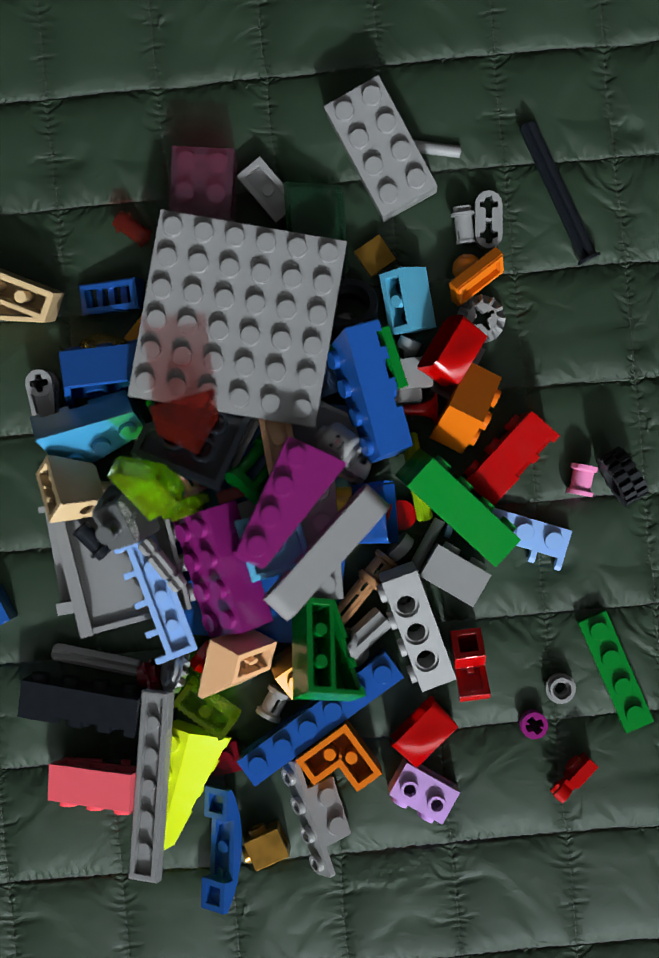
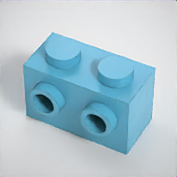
M400 267L379 274L387 322L392 335L414 334L436 328L426 267Z

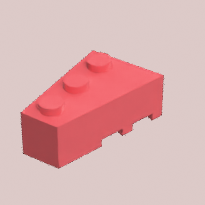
M64 757L49 764L48 801L60 802L62 807L81 805L86 806V809L89 811L109 809L114 810L116 815H129L134 807L136 766L131 765V759H122L121 765L103 763V758Z

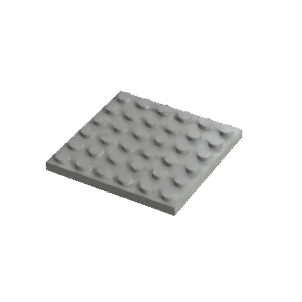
M160 210L128 396L315 428L347 241Z

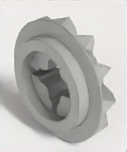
M480 294L471 297L462 304L457 315L463 314L473 323L477 317L475 307L481 314L492 312L486 320L489 330L481 323L474 324L488 336L484 342L488 343L496 339L503 331L506 317L503 306L494 297Z
M189 653L162 663L160 681L163 690L179 693L182 686L186 684V677L189 675L188 668L190 666L188 661Z

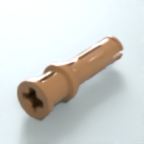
M379 549L375 551L376 556L367 567L359 570L357 575L359 579L337 605L339 613H341L356 594L358 595L341 616L343 625L348 622L373 589L377 591L376 585L381 584L378 573L398 566ZM382 563L383 566H382V567L380 568V570L376 573V575H374L373 573H374L375 570L379 567V565ZM365 583L368 584L363 591L360 590Z

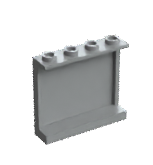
M161 488L144 493L161 527L158 532L154 533L159 548L176 567L177 570L175 571L183 576V572L188 570L184 565L183 553L178 554L175 542H178L175 536L174 524L170 525L168 512L173 511L169 494L163 495ZM93 516L52 523L80 638L152 618L148 605L139 609L134 607V603L145 599L137 576L127 580L123 578V574L134 570L127 550L119 554H114V551L111 550L103 559L98 561L96 557L91 558V552L72 535L87 520L97 530L98 526ZM188 583L176 592L183 610L192 609L190 602L195 601L192 584Z

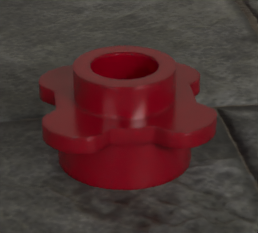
M153 658L137 667V680L142 689H155V687L161 686V668L159 665H156Z

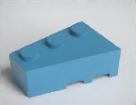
M122 390L87 400L88 404L70 410L66 406L59 408V413L42 418L38 414L29 418L35 441L48 455L94 463L139 436L144 424H146L141 409L128 396L127 391Z

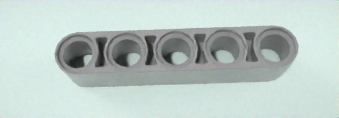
M367 483L364 484L304 550L307 553L304 555L302 552L292 563H297L291 571H285L270 587L263 600L286 621L291 619L389 509L390 504Z

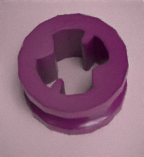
M529 709L521 714L519 726L526 737L539 739L546 734L548 722L540 711ZM532 717L536 721L541 720V724H537L539 729L533 731L532 728L526 729V725H529L527 720Z

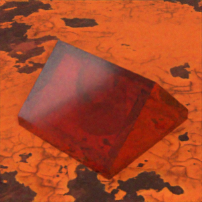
M214 388L150 407L158 435L197 455L219 418Z

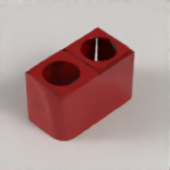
M463 314L450 316L439 328L418 363L417 369L442 386L460 384L488 336Z
M430 696L391 735L396 743L390 738L389 741L391 746L418 768L458 726L433 696Z

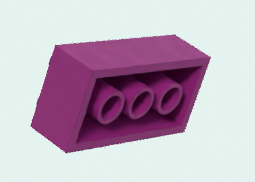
M236 500L173 519L175 536L180 542L184 555V565L189 571L193 583V593L199 603L203 615L202 622L208 631L209 637L244 633L273 621L269 606L263 600L265 593L261 580L252 583L246 562L233 556L239 543L234 522L241 520Z

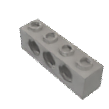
M413 561L378 573L382 584L376 585L382 603L388 601L392 611L386 614L392 630L398 628L402 638L396 641L402 657L408 655L411 661V665L406 666L412 684L418 682L421 691L424 692L456 680ZM403 596L412 597L411 601L406 605L397 604L398 600ZM415 623L421 624L417 631H407L410 625ZM425 650L431 651L427 657L418 658L420 652Z

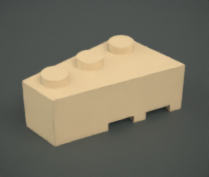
M0 268V320L41 323L56 321L64 292Z

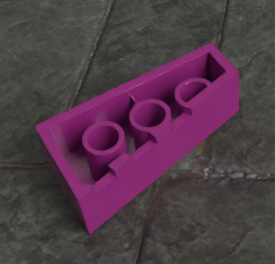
M288 436L283 443L233 556L258 568H265L347 462Z

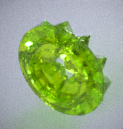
M200 492L164 507L161 511L163 520L170 518L171 522L194 514L206 508L205 503L209 502L210 498L207 493Z

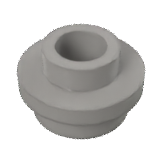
M555 673L547 679L545 692L551 701L563 704L569 702L574 697L576 685L569 675ZM564 683V690L560 693L555 692L556 684Z

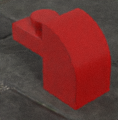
M481 627L450 631L453 671L456 676L459 701L465 702L490 698L491 692L485 666L486 652Z

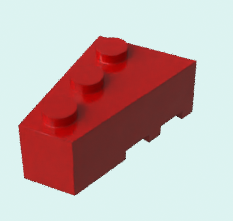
M533 411L522 413L520 416L514 414L504 425L507 431L500 439L495 436L484 448L487 454L481 461L478 462L475 459L463 472L467 476L465 480L474 487L472 490L478 496H483L493 506L520 479L519 476L524 470L540 458L539 453L550 441L554 443L560 437L556 431Z

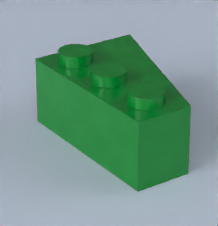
M310 597L292 617L293 699L351 702L367 696L364 686H360L354 668L357 667L355 658L350 656L345 639L348 637L335 599Z

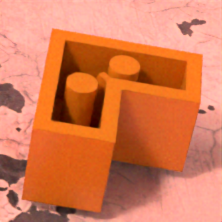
M472 363L460 384L455 385L429 438L461 454L468 444L474 446L481 433V429L485 430L492 417V413L488 412L490 406L494 408L502 391L497 389L502 377Z
M348 719L296 756V762L313 785L337 768L341 769L357 792L382 775L381 764Z

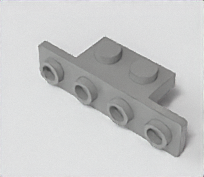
M292 759L282 767L281 775L283 781L289 787L292 796L291 806L298 815L301 824L300 834L303 841L307 844L311 855L309 856V862L312 869L318 875L331 878L335 876V871L327 846L351 834L333 776H326L315 785L312 783L307 785L301 767L296 762V759Z

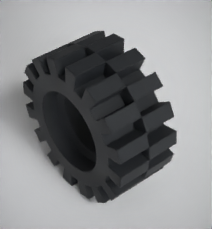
M617 447L597 459V467L601 471L602 478L605 479L606 485L610 487L612 494L616 495V499L623 506L626 507L648 494L647 483L642 478L641 471L637 469L636 463L631 460V456L626 454L623 448Z

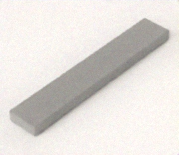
M142 689L128 879L151 883L162 881L174 691Z

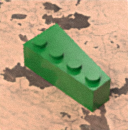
M419 448L395 476L494 567H497L521 541L513 533L517 527L504 516L499 520L492 513L495 507L483 496L479 499L474 497L470 493L474 487L462 476L455 479L448 472L452 467L439 455L432 458Z

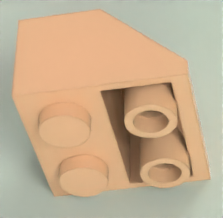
M254 629L244 633L223 635L211 639L206 649L207 656L203 672L200 676L198 697L203 699L270 670L277 641Z

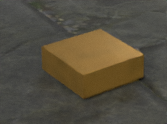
M377 235L354 251L355 256L370 278L396 261V258L380 235Z

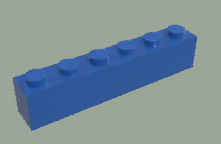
M385 647L368 658L362 665L355 668L360 686H364L367 696L351 702L311 700L240 752L237 763L254 786H257L404 678L402 670Z

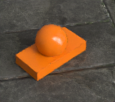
M497 247L493 248L481 259H478L473 254H462L456 258L452 267L455 279L449 283L451 301L458 307L504 272L503 253Z

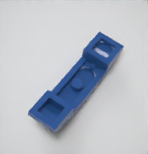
M206 785L204 816L212 818L210 874L202 877L201 908L225 915L229 912L239 877L242 853L241 820L233 791L213 785Z

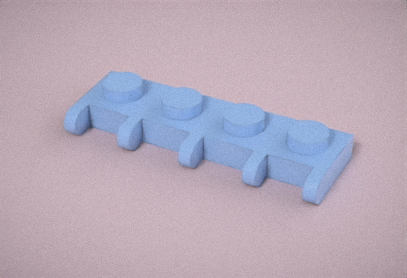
M494 509L492 513L499 520L504 516L517 527L513 533L521 541L516 546L529 549L527 562L534 563L537 552L555 557L553 569L560 571L572 534L571 530L501 509ZM447 523L443 537L450 538L453 528Z
M152 534L151 536H149V537H151V538L155 541V543L158 545V542H157V540H156L155 534ZM140 541L113 551L114 554L122 553L125 550L128 552L134 570L123 574V578L127 580L137 576L145 599L134 603V607L139 609L148 605L156 628L145 632V636L148 639L159 635L166 653L154 659L156 665L195 651L198 648L177 593L171 590L167 585L168 581L166 579L163 580L149 563L148 556H144L138 549V545L142 542Z

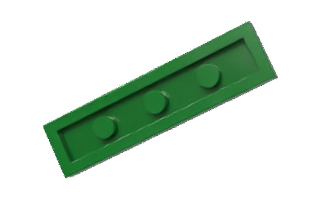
M603 609L576 621L623 731L627 734L653 723L652 715L607 611Z

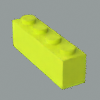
M179 719L174 720L172 723L164 850L175 845L192 813L191 809L205 789L204 785L208 777L215 770L223 749L227 747L231 740L230 737Z

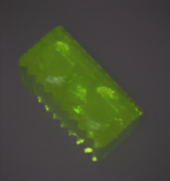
M193 675L174 700V707H178V711H183V715L188 714V719L193 718V722H198V726L203 725V730L208 729V733H213V737L218 736V741L223 740L238 720L242 710L219 693L203 699L198 697L200 679Z

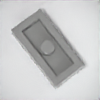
M260 156L237 175L240 183L276 225L300 206L296 198Z

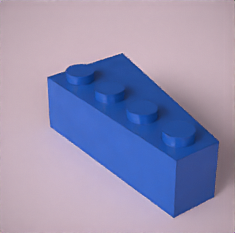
M379 319L345 328L329 346L327 363L334 370L338 380V392L342 398H345L350 423L353 427H356L359 434L361 451L367 456L370 464L402 454L413 446L403 406L400 404L396 405L395 402L398 389L395 377H391L387 373L385 359L389 358L387 347H380L376 333L382 330Z
M138 339L131 340L127 344L122 345L102 343L97 345L96 348L88 349L74 346L59 352L65 405L68 407L77 406L76 400L94 399L122 390H126L128 393Z

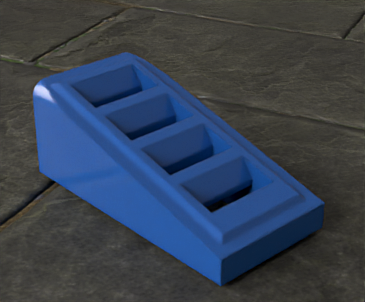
M131 277L79 285L83 316L143 309L145 285L144 280L141 278ZM117 288H120L122 304L118 303ZM104 289H108V297H109V305H108V306H106L105 290H104ZM96 290L98 307H94L92 291Z

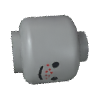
M335 422L329 427L323 425L314 436V440L317 442L315 448L347 462L346 468L352 465L362 450L359 446V436L339 422Z

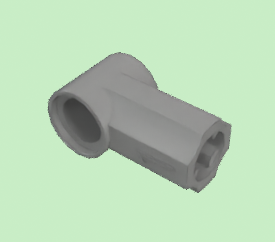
M376 607L369 611L352 628H345L348 637L345 639L350 656L355 658L357 667L367 660L369 648L391 628L390 622Z

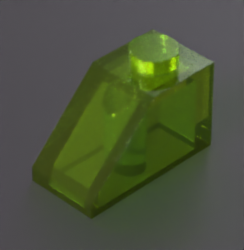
M119 456L115 459L108 474V477L149 521L179 505L185 488L181 478L176 473H172L162 463Z

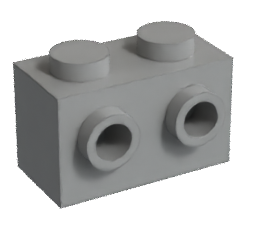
M447 541L444 542L443 546L435 542L418 572L419 576L474 607L492 576L485 571L488 565L474 557H471L469 561L460 557L459 553L461 550Z

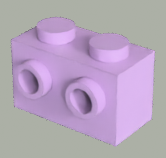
M405 757L387 786L388 793L391 796L390 799L402 808L410 806L418 811L417 815L429 823H433L435 820L443 824L460 794L456 783L422 764L416 768Z

